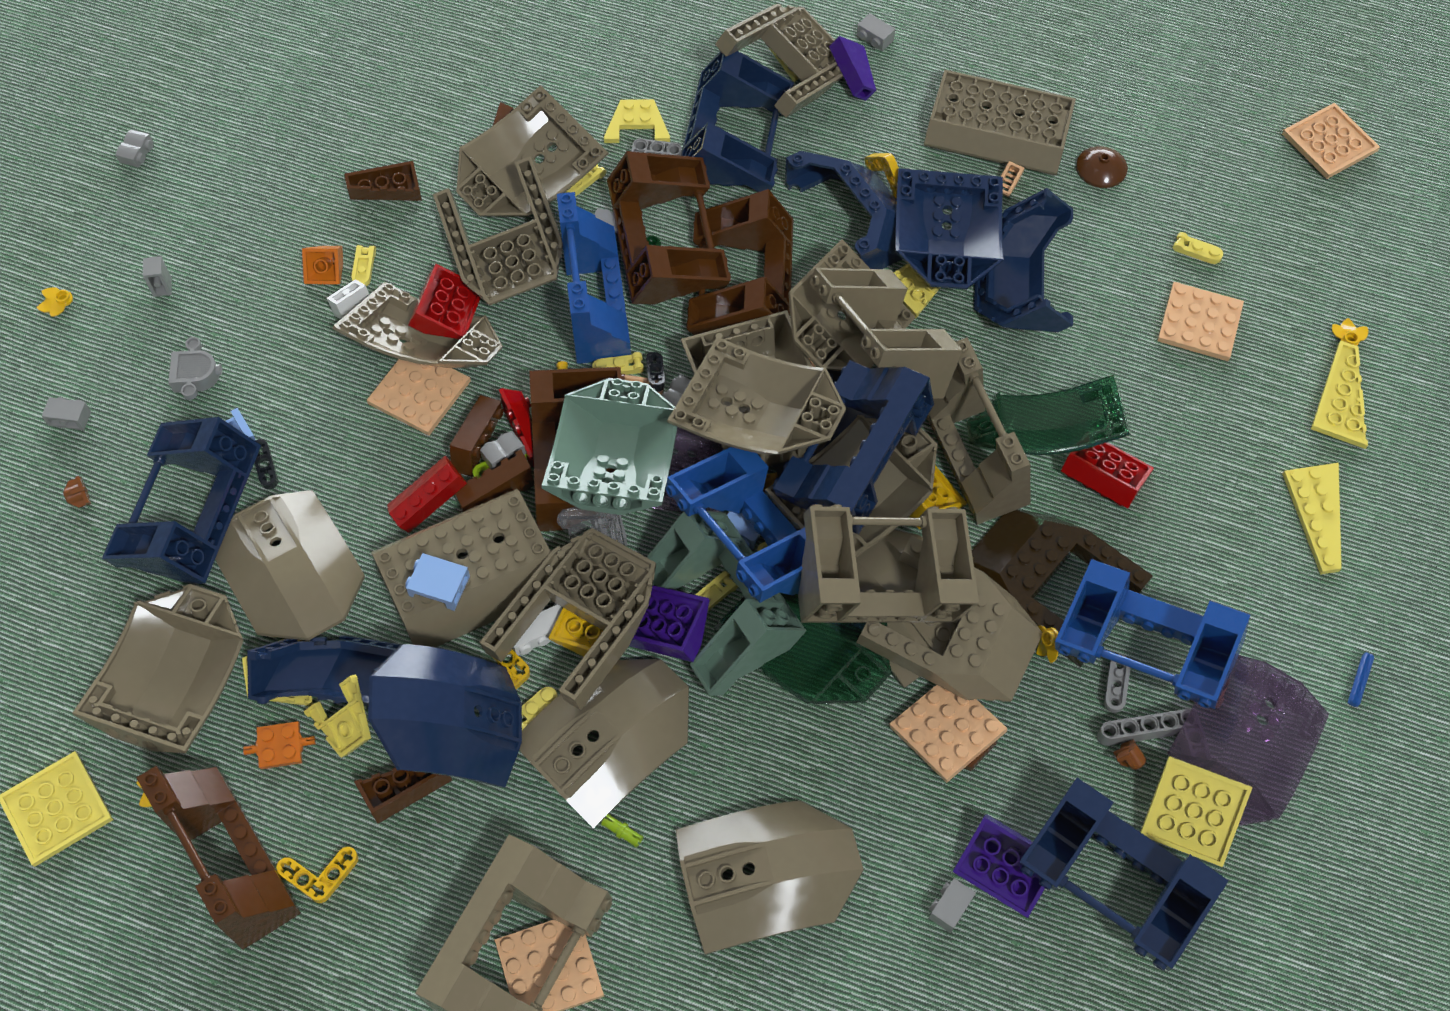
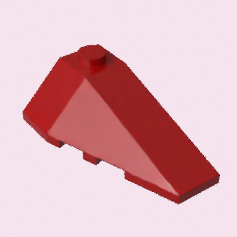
M501 388L499 389L502 409L515 435L525 446L527 460L530 466L533 467L534 453L529 411L531 403L528 397L524 398L521 391Z

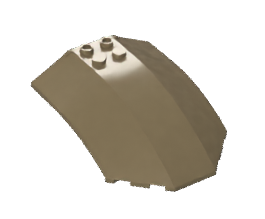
M857 415V418L839 436L809 460L810 464L850 467L851 459L859 453L861 442L867 439L870 427L873 423L877 422V419ZM920 428L916 436L904 432L874 484L878 502L869 517L908 518L932 493L937 443L922 428ZM773 484L766 488L765 492L794 528L797 531L805 527L804 513L807 510L777 497ZM864 525L859 534L853 532L856 557L874 546L898 526Z
M188 584L182 586L183 589L172 593L167 591L155 595L154 599L145 602L141 600L134 602L131 614L117 644L102 670L73 711V715L115 739L147 750L186 753L216 705L243 644L242 635L226 595Z

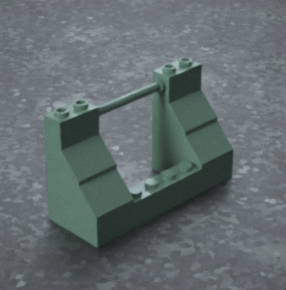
M707 511L745 557L753 554L726 513ZM683 512L647 556L648 559L656 562L653 586L676 591L681 586L703 576L705 572L723 564V567L732 576L733 582L742 591V595L745 598L744 602L703 649H699L694 662L690 663L694 674L699 678L709 696L724 695L737 679L790 650L806 632V629L781 593L761 603L750 595L748 588L736 577L738 561L699 514H693L688 517Z

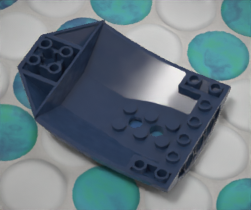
M898 168L895 228L896 253L930 287L967 290L1004 261L1002 243L1003 177ZM948 209L951 211V214H944L942 210ZM947 222L951 224L952 228L945 230L942 228V224Z
M402 644L369 678L368 720L397 771L407 770L446 775L501 788L506 787L522 744V702L506 667L450 650ZM474 707L479 711L478 717L474 713Z

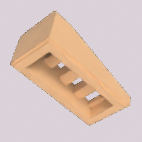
M1011 161L1008 162L1001 177H1003V181L1012 185L1009 186L1003 183V187L1009 190H1003L1002 195L1010 197L1024 173V167ZM1008 176V177L1014 179V181H1012V180H1010V179H1007V178H1005V177Z

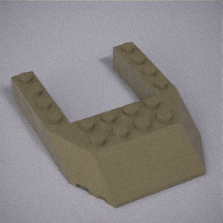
M775 4L726 29L715 44L721 53L729 56L747 45L762 39L765 45L771 48L776 56L788 66L789 70L799 77L801 83L785 91L774 105L779 113L786 118L818 99L844 77L829 48L835 39L804 7L790 5L782 7L781 4Z
M531 156L514 163L535 219L486 239L470 244L456 200L449 188L433 194L462 282L489 305L555 281L558 278L563 248L562 238Z
M593 528L584 532L583 535L571 539V542L561 548L558 546L553 549L479 642L486 654L502 662L550 600L603 630L602 634L559 689L564 701L579 710L584 707L629 647L649 606L656 569V562Z
M911 535L899 561L918 570L922 540ZM974 567L979 604L958 620L942 655L879 622H866L856 643L965 700L985 699V701L1000 700L1011 702L1043 632L1011 594L987 574Z

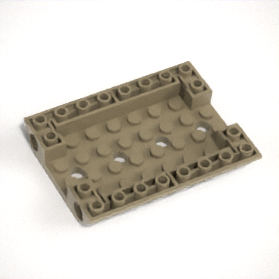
M946 69L944 70L929 120L924 145L1008 164L1011 161L1026 169L1057 175L1076 98ZM950 99H956L957 101L952 102ZM983 106H988L990 109H984ZM1017 113H1020V114H1022L1023 116L1019 117V116H1017L1016 114H1017ZM1049 121H1054L1056 124H1051Z

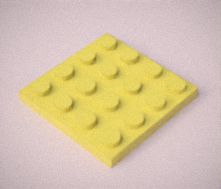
M76 751L0 794V804L31 865L34 867L113 820Z
M1168 756L1141 833L1155 842L1223 867L1252 787Z

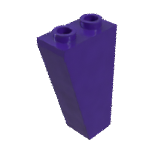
M838 36L829 48L853 96L866 101L876 91L865 47L842 36Z

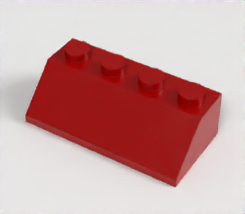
M445 455L387 505L388 512L401 529L410 533L462 489L467 482Z

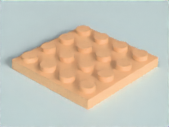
M1335 103L1284 129L1282 133L1326 179L1378 152L1380 148Z
M1173 282L1157 341L1229 361L1244 301Z
M399 359L369 396L367 403L429 436L471 380L470 377L453 368L423 365Z
M938 685L934 686L890 723V728L946 783L1007 732V727L977 699L965 700Z
M551 920L495 939L509 993L528 1005L531 1002L534 1003L572 935V928L556 920ZM585 934L583 937L580 936L542 1005V1011H565L604 997Z

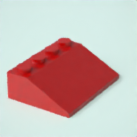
M435 264L428 275L408 326L424 334L461 339L469 330L480 297L462 282L460 275Z
M1087 432L1069 453L1061 472L1065 473L1067 477L1081 482L1085 487L1099 492L1101 496L1115 501L1119 506L1128 509L1154 467Z

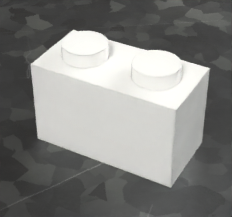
M355 279L327 297L333 314L342 319L368 297L369 292L366 285Z

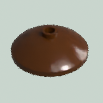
M1094 146L1084 150L1076 162V170L1080 178L1087 184L1098 188H1111L1119 185L1125 179L1128 171L1125 158L1116 150L1105 146Z

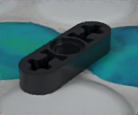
M650 352L646 355L647 381L653 389L660 392L665 388L663 356L658 352Z
M258 439L255 442L263 447L264 455L258 453L254 463L262 487L270 490L277 486L278 477L268 443L263 439ZM263 461L270 462L265 468L259 467ZM265 474H269L270 482H267Z

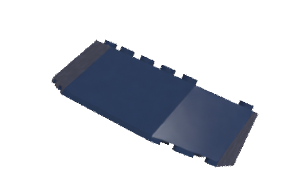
M799 151L786 157L784 185L788 190L792 189V186H797L801 193L829 179L841 180L870 215L871 222L867 236L857 240L855 243L856 252L870 269H884L902 260L896 253L895 247L897 199L874 171L848 160L805 151Z
M1046 188L1003 211L1002 243L1004 261L975 283L974 310L1004 328L1060 332L1073 326V315L1071 313H1059L1050 306L1048 299H1044V251L1056 233L1071 224L1073 220V208Z
M340 635L337 640H326V636L314 637L310 641H298V639L287 638L248 650V699L255 700L258 704H266L278 697L313 696L317 697V700L329 699L333 700V703H348L339 684L349 676L356 674L363 705L368 709L370 676L402 644Z

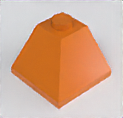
M342 246L302 248L304 284L341 283L343 269Z

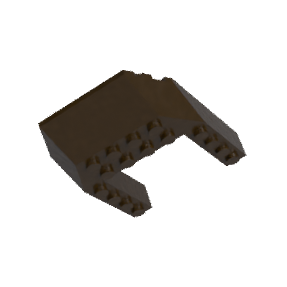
M1022 509L1004 514L972 550L975 568L987 574L1011 594L1037 626L1042 625L1045 628H1055L1058 633L1064 620L1034 598L1071 554H1074L1088 565L1091 559L1130 572L1129 590L1139 594L1145 590L1153 575L1089 530L1053 516ZM1072 655L1065 656L1080 668L1084 664L1077 657Z

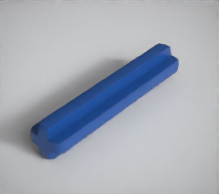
M1367 652L1361 657L1348 699V704L1353 707H1358L1361 703L1373 664L1374 655Z

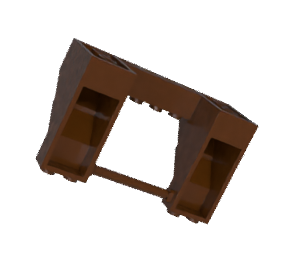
M626 151L607 179L632 304L655 305L702 289H724L731 281L724 249L714 248L703 196L710 188V181L707 177L706 165L701 157ZM682 196L695 197L707 248L649 245L645 234L646 228L642 220V209Z
M769 189L706 209L714 247L723 245L743 250L751 249L764 252V277L705 294L706 289L699 290L697 297L689 299L687 330L693 335L786 310L790 316L788 292L791 290L793 217ZM696 212L695 221L693 222L694 235L692 239L699 248H707L700 213Z
M621 367L529 371L536 518L540 532L566 530L583 520H589L602 513L581 510L542 489V482L552 453L565 394L608 378L625 380V374H621ZM608 468L606 471L612 473L615 469Z
M155 766L136 777L153 810L178 836L196 869L201 883L195 887L214 923L242 950L301 914L234 793L217 767L164 774ZM222 822L251 876L245 875L222 881L217 874L209 875L191 840Z

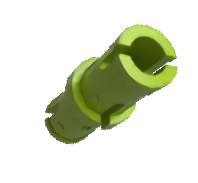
M607 814L601 823L602 826L615 833L617 838H623L635 848L643 840L644 836L629 828V824L620 822L610 814Z

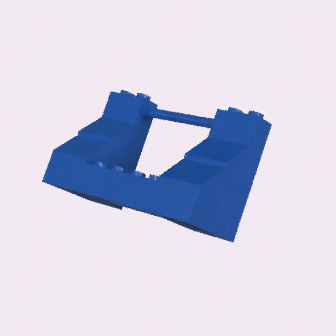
M575 192L557 194L566 275H572L573 281L567 283L577 364L594 362L601 358L631 355L615 228L596 218L594 214L576 206ZM602 272L606 302L587 294L586 281H580L579 274Z
M730 447L667 477L666 492L669 497L676 501L679 509L684 511L688 517L693 514L701 516L738 561L736 569L737 579L744 583L750 595L755 597L759 603L778 593L798 594L806 542L805 527L797 531L763 492L768 465L761 457L754 452ZM709 507L719 511L727 510L737 514L742 513L743 517L754 526L755 531L765 539L768 547L745 557L705 509Z
M1091 559L1055 640V650L1065 656L1072 655L1077 657L1079 661L1084 663L1090 662L1094 664L1096 658L1101 657L1172 683V686H1175L1174 694L1182 700H1192L1201 707L1215 709L1223 687L1236 664L1245 641L1251 615L1209 601L1204 616L1129 590L1130 572ZM1119 618H1121L1124 622L1129 624L1135 623L1142 626L1145 630L1160 632L1167 638L1179 639L1182 643L1191 645L1180 675L1176 674L1174 676L1168 672L1105 650L1102 644L1119 621Z

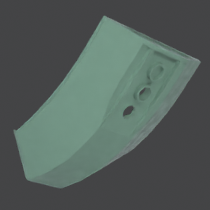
M608 378L565 394L552 453L542 482V489L581 510L623 515L661 506L677 433V426L668 423L667 420L675 406L649 384L619 378ZM613 468L615 471L610 473L606 469Z

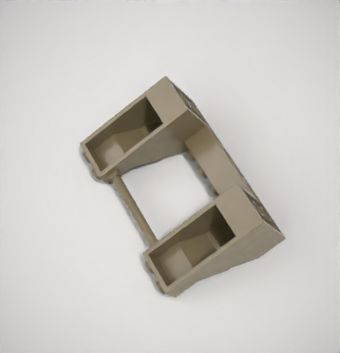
M815 268L810 279V285L826 304H839L862 331L864 336L861 339L860 346L877 367H907L930 377L933 399H943L963 350L944 329H903L896 320L908 288L889 269Z
M968 337L956 341L963 350L944 398L933 399L934 405L927 419L976 524L979 525L1031 504L1030 463L1015 432L1009 434L1005 432L984 389L983 367ZM986 409L999 437L996 439V450L975 469L954 423L984 412Z
M820 504L810 506L804 513L806 542L798 592L801 623L956 622L979 604L965 509H958L957 507L946 509L929 507L919 518L852 517L850 507H842V505L823 507ZM853 525L919 526L922 529L923 541L914 591L895 592L894 590L876 592L875 590H866L860 592L852 530Z
M508 835L415 994L433 1011H542V1005L580 936L583 937L585 934L592 937L593 933L598 931L604 913H607L611 908L612 897L608 891L585 881L535 846L512 835ZM511 900L572 928L573 932L537 998L530 1005L518 1000L470 969V966L476 962L482 945H485L489 940L492 928L500 921L503 909Z

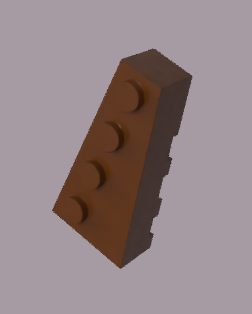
M413 161L344 174L350 199L422 201Z
M480 395L450 444V459L460 474L473 477V469L479 464L482 457L480 449L485 443L489 442L498 420L503 416L500 400Z
M521 449L515 452L517 456L508 460V458L500 461L501 465L497 468L485 470L480 478L473 477L466 481L467 484L454 494L462 512L515 489L521 492L527 491L534 486L531 466Z
M393 768V771L384 774L377 773L365 780H355L354 783L374 819L379 824L453 780L451 776L407 770L397 771L396 768Z

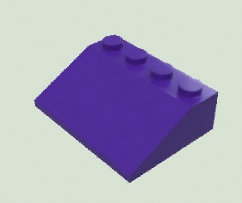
M652 586L649 606L629 646L694 662L702 645L709 598Z
M986 814L953 872L1027 918L1045 889L1038 883L1040 880L1033 875L1028 877L1020 871L1021 867L1018 866L1033 841Z

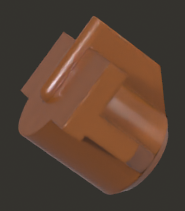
M76 476L75 479L68 481L63 490L67 503L77 508L90 505L88 489L84 485L82 477Z
M1134 739L1122 743L1120 749L1113 752L1121 765L1133 770L1143 767L1147 760Z

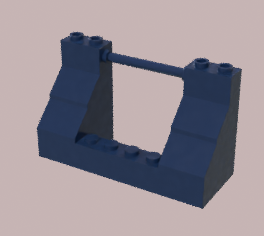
M739 51L729 56L719 52L701 71L681 156L703 158L710 185H747L758 192L767 189L771 190L775 184L774 177L778 170V159L772 157L771 152L778 118L782 115L774 105L785 91L793 87L794 82ZM720 107H764L773 112L765 152L715 126L717 122L716 115Z
M850 360L847 366L842 368L840 377L837 382H834V385L845 406L877 419V422L871 425L867 439L861 442L859 453L851 459L850 467L830 466L828 464L812 465L809 460L819 443L808 446L802 457L792 456L790 461L785 463L783 473L774 481L773 489L777 497L805 510L815 504H820L823 507L842 505V507H850L852 517H869L878 502L874 488L875 482L904 432L914 436L917 435L931 411L934 401L930 377L907 367L869 369ZM853 525V532L859 534L864 525Z
M220 417L161 423L147 454V457L152 459L154 464L129 522L116 525L102 560L117 568L132 567L187 584L206 583L261 445ZM177 464L216 476L194 532L175 521L137 523L161 466Z
M1077 777L1018 864L1021 867L1020 871L1028 877H1032V875L1040 880L1038 883L1047 890L1053 889L1055 891L1058 886L1061 888L1064 886L1071 893L1130 933V937L1133 938L1130 944L1134 947L1133 950L1142 957L1148 956L1153 960L1152 964L1158 969L1170 971L1229 880L1191 854L1183 861L1111 813L1109 809L1114 802ZM1092 835L1096 837L1095 841L1104 847L1107 845L1112 848L1116 856L1131 861V865L1140 872L1144 870L1150 874V879L1159 885L1163 883L1165 885L1141 928L1139 926L1135 928L1134 925L1074 883L1068 881L1067 872Z

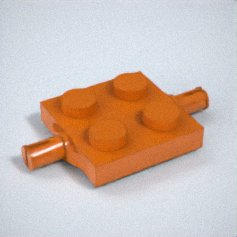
M298 721L256 727V745L244 746L243 753L244 755L256 753L260 769L301 764L304 746L316 745L315 736L303 738Z

